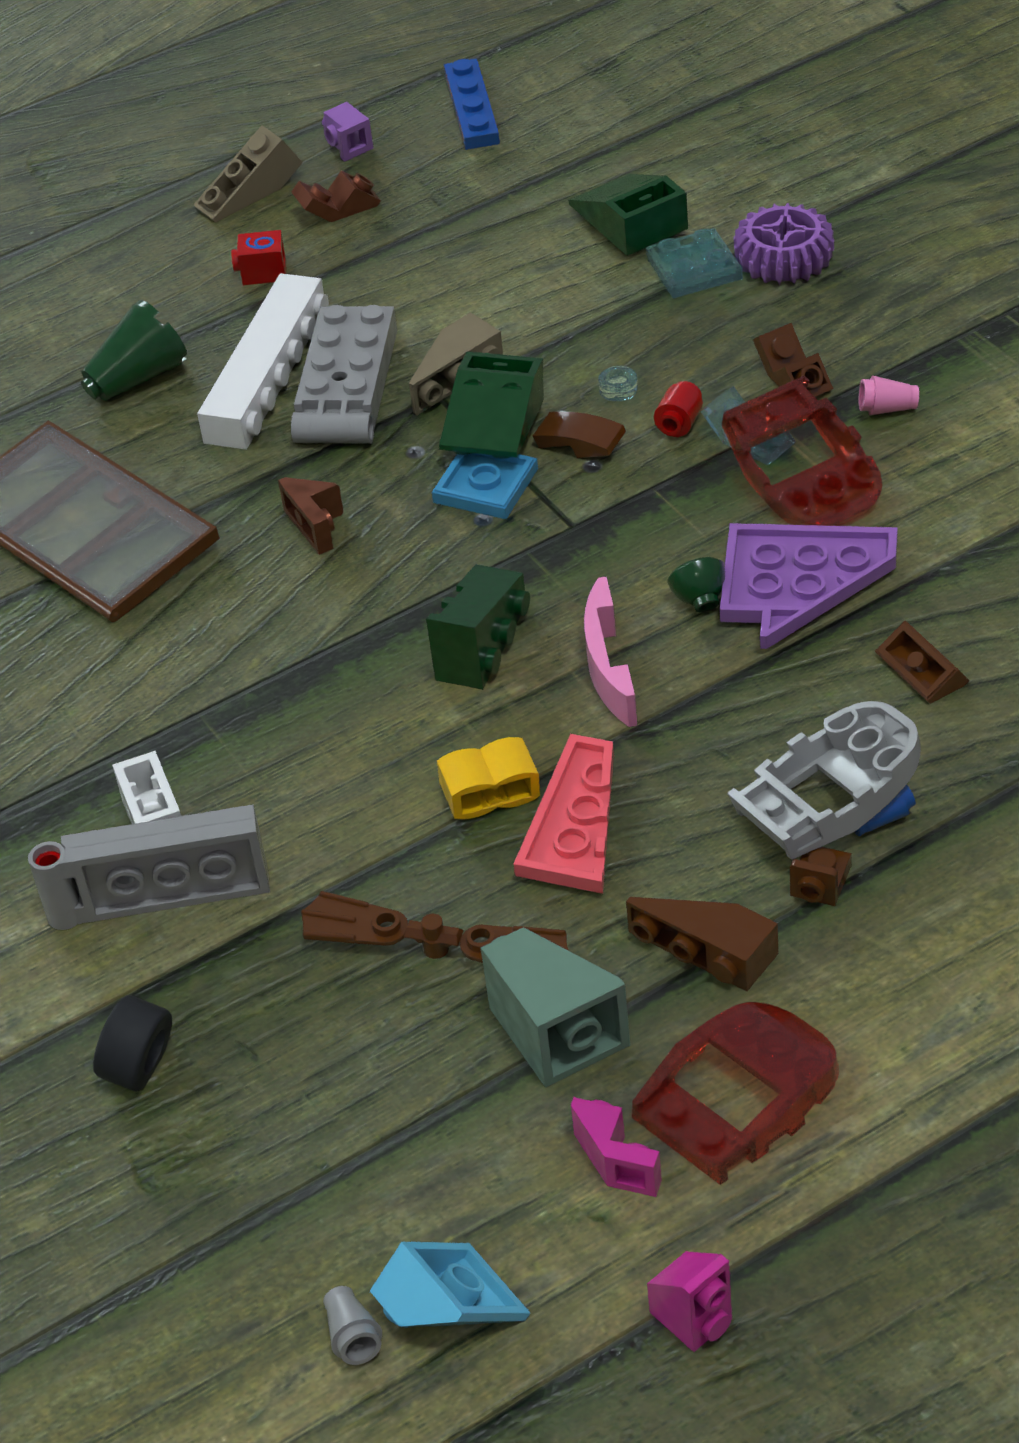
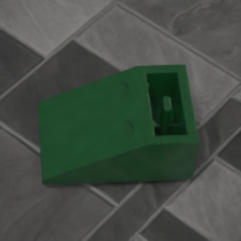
M628 174L568 200L572 208L626 256L639 252L650 245L671 238L673 235L688 229L687 192L666 175Z
M467 351L457 369L439 443V450L453 451L459 455L476 453L492 455L499 459L517 458L544 400L543 358Z

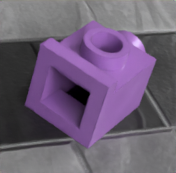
M345 102L324 112L322 125L325 138L332 147L335 146L340 150V157L344 162L373 149L369 118L351 104Z

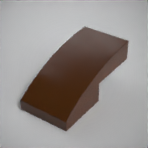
M559 411L549 412L532 436L538 448L571 446L577 458L609 456L626 430L622 424L600 416Z

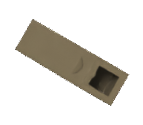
M261 125L212 184L194 203V206L214 222H217L281 189L303 162L280 137Z
M471 312L442 329L409 382L413 413L419 415L452 394L457 369L467 351L503 355L501 331Z

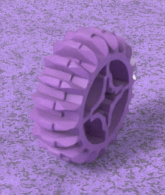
M789 203L785 206L773 204L772 208L768 209L759 207L758 213H747V218L740 220L739 227L735 230L734 255L737 263L741 265L742 272H750L753 279L762 277L764 283L775 280L780 285L783 281H791L795 284L796 279L800 278L809 280L811 274H821L822 268L829 266V260L834 251L833 230L831 223L826 220V215L817 214L814 208L805 210L803 204L797 207L790 206Z

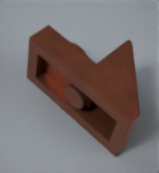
M288 477L278 480L285 513L316 552L320 555L334 549L331 532L335 530L333 519L341 516L344 511L340 487L332 482Z

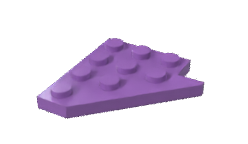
M730 523L725 560V580L722 585L720 602V622L761 623L760 649L771 647L896 568L897 527Z

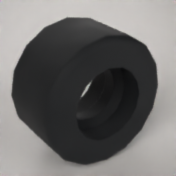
M132 995L121 998L114 1006L100 1033L93 1058V1072L99 1078L134 1092L143 1089L162 1059L170 1037L172 1015L169 1010Z

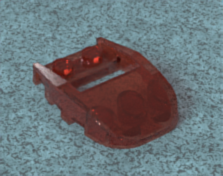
M805 376L723 413L722 427L745 479L762 499L790 525L840 526L867 513L878 500L882 491L881 473L873 457L866 456L861 447V435L853 425L847 427L836 415L837 408L827 398L818 401L807 390L809 380ZM811 420L835 456L777 484L771 485L769 478L750 454L751 448Z
M760 1002L737 1004L711 1018L674 1045L632 1101V1118L721 1185L728 1180L727 1169L744 1157L751 1163H754L769 1152L770 1144L786 1133L793 1136L806 1124L804 1116L815 1103L822 1104L835 1087L839 1076L836 1050L829 1039L821 1032L787 1010ZM709 1043L779 1094L741 1132L675 1083V1075L688 1061L692 1062L704 1052L706 1045Z

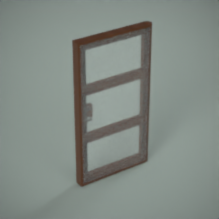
M49 420L0 456V546L111 622L118 621L220 539L216 526Z

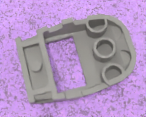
M867 701L853 704L825 718L824 728L807 738L805 734L800 732L786 742L790 749L774 763L766 759L754 770L758 778L740 792L733 788L727 794L740 816H746L781 846L792 860L857 831L898 795L914 775L919 763L921 745L917 727L911 719L887 703ZM820 770L852 795L854 801L835 813L829 808L818 813L790 789Z

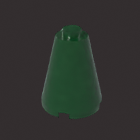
M138 300L131 306L81 371L84 378L81 381V385L93 399L96 400L99 397L107 401L181 365L187 359L185 358L187 350L175 329L169 322L163 325L157 320L155 316L160 312L148 302Z

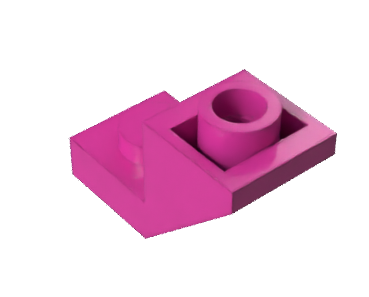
M573 1097L571 1113L574 1135L606 1185L656 1197L662 1182L660 1152L649 1149L639 1143H623L625 1133L622 1107L612 1106L602 1100L590 1101Z

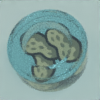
M612 366L602 371L599 375V392L607 400H627L633 397L638 390L637 374L626 366Z

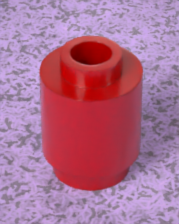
M680 381L667 389L653 416L655 425L662 433L672 437H681L690 431L703 406L700 389L688 381Z

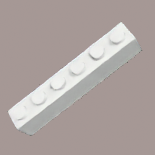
M279 274L197 413L204 444L247 450L254 436L260 433L266 414L274 408L279 391L282 386L287 385L292 368L295 363L301 360L303 349L308 340L312 338L320 307L329 306L328 296L324 294L322 278Z

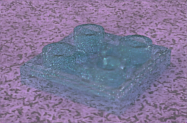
M715 228L699 229L694 234L676 239L667 238L658 244L646 247L648 261L672 298L743 279L742 267Z

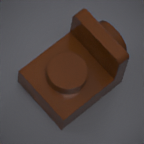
M821 846L803 854L800 860L794 859L790 866V896L802 898L808 902H819L836 906L852 866V853Z

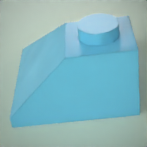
M401 1242L370 1290L383 1306L385 1316L399 1327L526 1321L530 1315L529 1310L470 1243Z

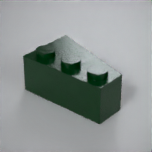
M476 564L456 585V592H459L455 598L446 596L441 602V608H444V610L440 614L431 613L426 618L435 680L483 690L490 675L497 673L501 662V653L506 644L510 645L512 643L516 624L520 616H525L528 611L530 593L525 591L523 573Z

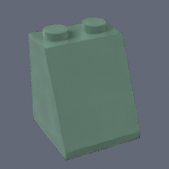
M524 927L508 935L500 936L491 943L481 947L489 1008L545 1088L630 1046L625 984L618 976Z

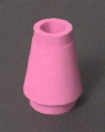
M872 375L870 379H862L860 382L859 409L860 411H868L869 415L917 409L919 387L918 385H910Z

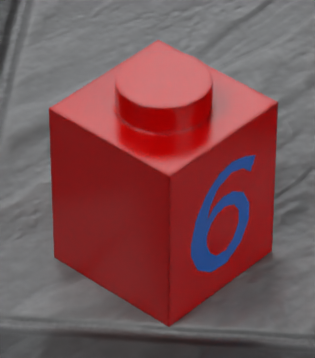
M281 230L238 234L237 249L231 250L233 270L234 272L240 271L243 285L272 283L276 281L280 273L286 274V255Z

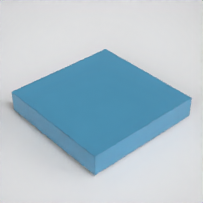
M457 454L432 491L433 503L507 519L538 470L537 458L520 454L517 458L509 457L505 459L495 458L492 455Z

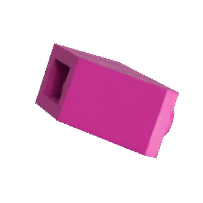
M685 1251L647 1283L650 1313L693 1352L708 1340H717L728 1329L732 1320L729 1260L722 1254Z

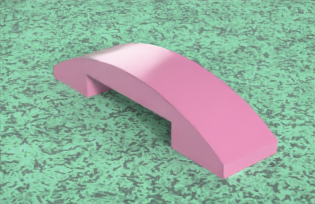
M601 577L593 585L585 607L584 630L589 672L594 687L607 708L628 727L637 726L635 693L628 664L610 667L604 638L616 636L614 607L607 577Z

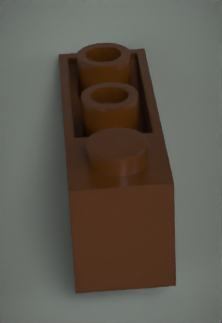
M629 897L626 901L628 931L638 940L648 944L652 943L673 954L679 961L687 964L691 963L711 973L717 980L726 984L731 983L745 991L752 987L779 954L778 923L737 903Z

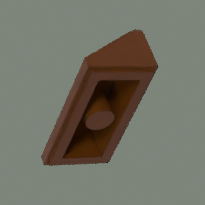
M906 620L875 650L889 666L930 704L964 687L969 682V679Z

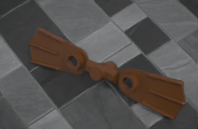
M321 891L309 906L301 910L304 939L388 946L396 944L404 938L415 939L418 943H422L425 955L432 959L444 957L448 953L450 946H458L460 942L463 955L470 960L483 963L481 947L491 943L500 936L508 935L523 928L522 926L506 927L480 924L469 928L463 933L464 930L460 928L443 926L441 916L434 913L424 916L421 922L409 920L408 923L405 915L399 911ZM384 922H392V923H393V924H392L391 926H389V927H381V926H380V925H381L382 923H384ZM524 927L568 950L565 930ZM480 937L488 938L487 941L482 943L474 942L475 939Z

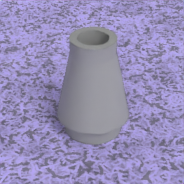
M338 1286L331 1289L325 1295L323 1303L327 1310L333 1353L350 1365H359L370 1361L378 1354L381 1348L382 1329L380 1325L357 1300L351 1288Z

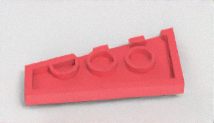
M570 734L514 861L515 876L603 894L614 761L613 741Z

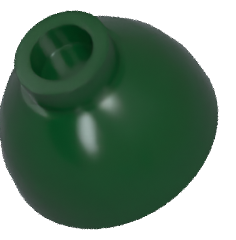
M714 557L690 560L675 568L668 577L667 583L674 595L684 603L693 605L696 612L712 610L719 605L718 595L722 591V585L725 580L724 563Z

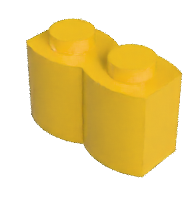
M508 737L488 743L481 749L467 748L456 750L437 760L439 783L454 819L476 818L493 811L497 807L511 808L521 806L540 796L539 773L523 738Z

